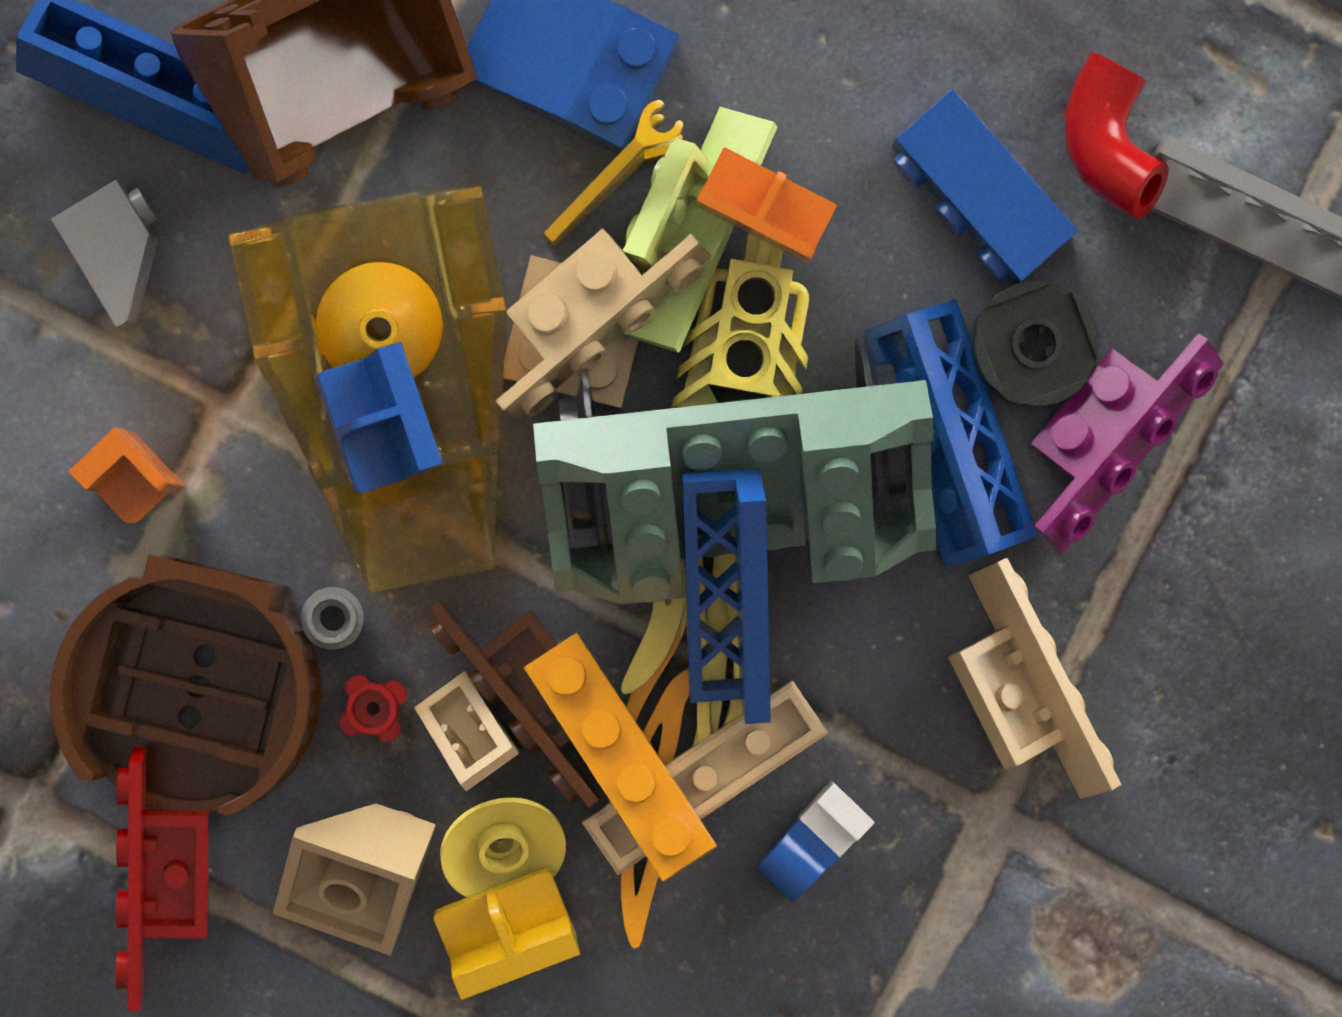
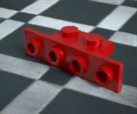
M133 747L129 767H118L117 805H128V829L117 830L116 865L117 867H128V890H117L116 928H128V951H117L115 982L116 989H127V1011H140L145 985V938L207 939L209 811L146 809V747Z

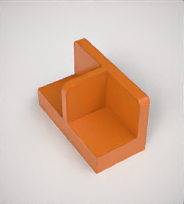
M723 147L695 202V206L806 263L812 259L817 249L816 246L837 204L786 179V174L780 171L775 173L726 147Z
M117 427L112 429L68 471L85 490L96 492L124 522L131 524L141 521L168 494L177 495L186 487L135 432Z

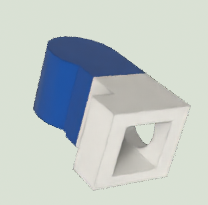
M830 779L757 863L755 869L792 903L819 878L828 866L831 867L856 840L858 841L875 822Z

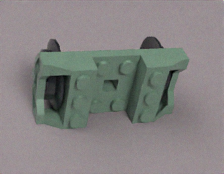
M857 338L855 342L857 388L595 417L588 368L582 369L577 396L559 399L560 421L533 424L536 464L545 509L555 592L578 591L620 605L685 598L681 559H684L681 473L760 468L766 498L767 550L807 546L812 583L875 577L917 552L935 551L936 525L931 475V443L934 441L933 415L926 380L897 383L892 363H873L863 338ZM563 482H567L574 530L592 529L598 546L571 548ZM908 482L910 511L885 514L888 496L905 493L906 483ZM603 483L606 484L613 544H608ZM734 491L696 493L697 509L716 523L734 506ZM735 525L728 531V533L734 538ZM697 526L699 539L706 532ZM716 542L702 557H715L733 553L719 542Z

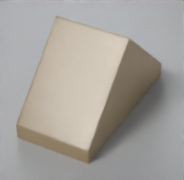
M466 671L414 707L465 791H468L522 750L491 705L470 680Z

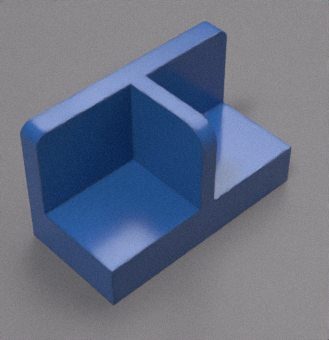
M401 342L379 348L364 359L322 371L316 376V382L355 493L363 494L425 474L443 464Z

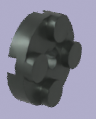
M1041 280L1020 282L996 294L975 319L971 342L975 367L987 387L997 393L999 398L1006 403L1028 407L1053 405L1077 393L1087 381V377L1092 372L1094 362L1098 357L1100 335L1097 322L1090 308L1073 292L1069 293L1060 286L1051 285L1053 283ZM1027 327H1039L1038 335L1042 334L1045 330L1051 337L1052 345L1044 349L1045 360L1042 362L1031 361V354L1025 358L1020 351L1019 344L1025 340L1024 329Z

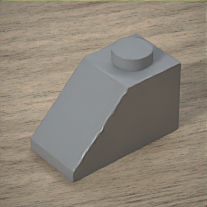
M114 180L56 215L51 220L116 328L127 332L137 326L158 242L149 225L157 221L158 217L139 188L129 192L126 186Z

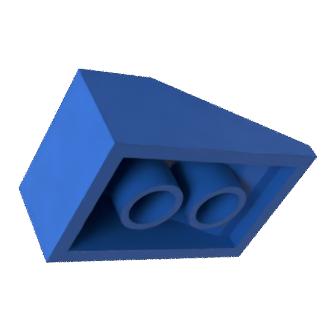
M491 0L467 48L478 78L473 82L619 155L631 142L638 128L643 110L650 104L679 47V34L610 0Z

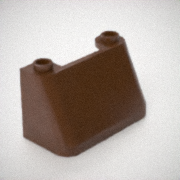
M227 0L176 25L170 32L181 61L255 178L261 181H270L273 187L287 186L309 175L307 166L316 160V153L313 147L401 102H420L423 109H434L444 106L457 99V89L478 79L451 0Z

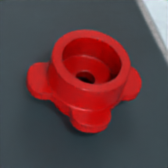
M356 675L350 678L345 685V691L349 699L346 705V713L339 720L341 730L351 737L364 733L377 735L382 742L395 740L401 733V725L397 720L400 705L407 699L405 687L395 680L387 684L370 682L364 675ZM372 702L377 703L379 706V712L375 715L370 714L367 710L368 705Z

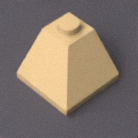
M375 803L297 827L292 837L273 914L391 956L424 865L436 824L419 819L410 813L397 811Z

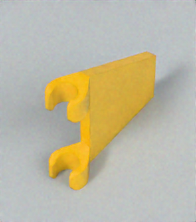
M662 100L653 101L647 105L641 114L635 138L544 232L546 240L554 248L644 162L664 157L670 143L676 139H683L681 135L683 122L681 120L677 121L674 127L665 133H660L653 129L665 119L662 114H655L664 107L665 104Z

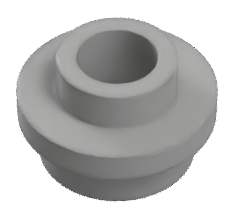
M326 587L314 592L305 602L301 613L302 628L308 639L315 645L329 650L341 649L352 644L361 634L365 621L364 610L359 599L350 591L340 587ZM330 606L339 607L345 615L343 626L335 631L326 628L322 622V614Z

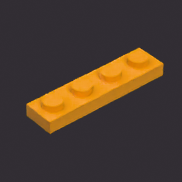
M577 632L523 667L663 882L718 847Z

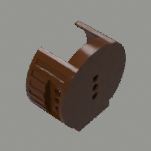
M148 555L143 577H128L109 587L88 604L75 619L60 645L53 666L50 684V708L54 731L59 746L77 777L87 781H94L106 776L117 787L118 767H129L133 747H146V805L163 810L218 811L217 813L231 816L265 798L286 781L298 767L312 743L322 705V679L314 646L305 635L302 624L295 613L282 610L288 586L171 556ZM202 645L212 647L216 654L215 661L208 667L200 665L195 657L197 649ZM196 675L202 676L206 679L208 685L189 680ZM190 692L202 694L203 696L196 697L193 696ZM186 706H193L200 713V721L195 727H187L181 722L180 713Z

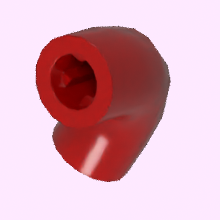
M1091 51L1074 82L1064 112L1066 150L1083 184L1108 205L1135 219H1141L1150 212L1165 188L1169 171L1166 162L1139 149L1131 142L1127 134V120L1131 108L1143 89L1146 80L1122 65Z

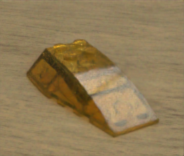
M472 185L412 191L299 213L230 233L228 237L255 361L265 381H268L274 393L282 416L290 432H293L309 464L308 468L334 515L333 519L370 593L494 569L502 411L496 400L502 396L506 305L482 186ZM388 262L401 265L419 275L432 289L440 305L443 330L439 348L431 363L414 378L443 464L425 474L367 493L357 494L353 489L316 382V376L319 373L333 368L322 353L316 317L325 291L338 276L350 268L364 263ZM381 317L371 319L366 325L368 334L375 339H384L391 332L389 322Z

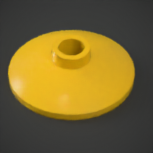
M370 262L357 265L345 271L327 288L317 311V339L323 355L333 368L364 359L379 348L401 342L413 378H415L431 363L442 338V312L434 292L415 272L394 263ZM375 317L386 319L391 326L390 334L384 339L371 337L366 328L367 323Z

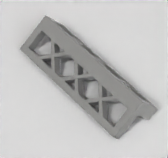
M1169 135L1156 145L1152 156L1166 162L1169 171L1165 188L1151 211L1342 300L1341 216Z

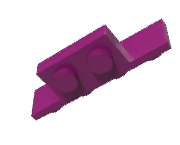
M1198 333L1158 381L1112 348L1089 374L1082 388L1065 402L1031 442V445L1039 454L1073 479L1035 524L1037 530L1061 554L1064 553L1072 542L1081 540L1090 531L1095 522L1096 514L1113 494L1122 492L1131 483L1136 473V467L1154 446L1163 444L1171 436L1179 416L1194 399L1204 396L1214 385L1218 371L1224 363L1204 336Z

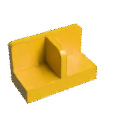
M542 868L436 909L433 913L435 925L450 958L452 979L461 1000L580 955L576 931L549 868Z

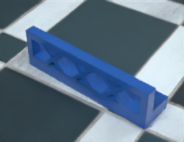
M957 299L902 315L865 330L864 332L875 363L891 362L897 383L926 380L933 415L934 441L931 443V475L936 542L945 568L980 558L1038 537L988 389L975 367L971 340ZM940 319L948 342L946 353L936 347L928 322ZM954 382L964 388L968 400L966 413L956 406L952 394ZM975 441L984 447L989 463L986 472L977 466L972 453ZM995 501L1004 506L1013 532L1001 536L993 514Z
M760 468L681 473L690 703L741 700L745 724L771 722L767 518L766 498ZM734 491V506L716 523L697 509L696 493ZM734 525L735 538L728 533ZM697 526L706 532L699 539ZM716 542H719L736 556V561L718 578L701 567L698 561ZM735 581L737 584V593H735L733 590L729 588ZM699 582L707 587L701 594L699 592ZM718 597L737 610V616L719 633L700 619V614ZM737 636L738 647L731 643V641ZM701 637L709 642L702 649ZM719 652H722L739 665V679L702 681V668Z

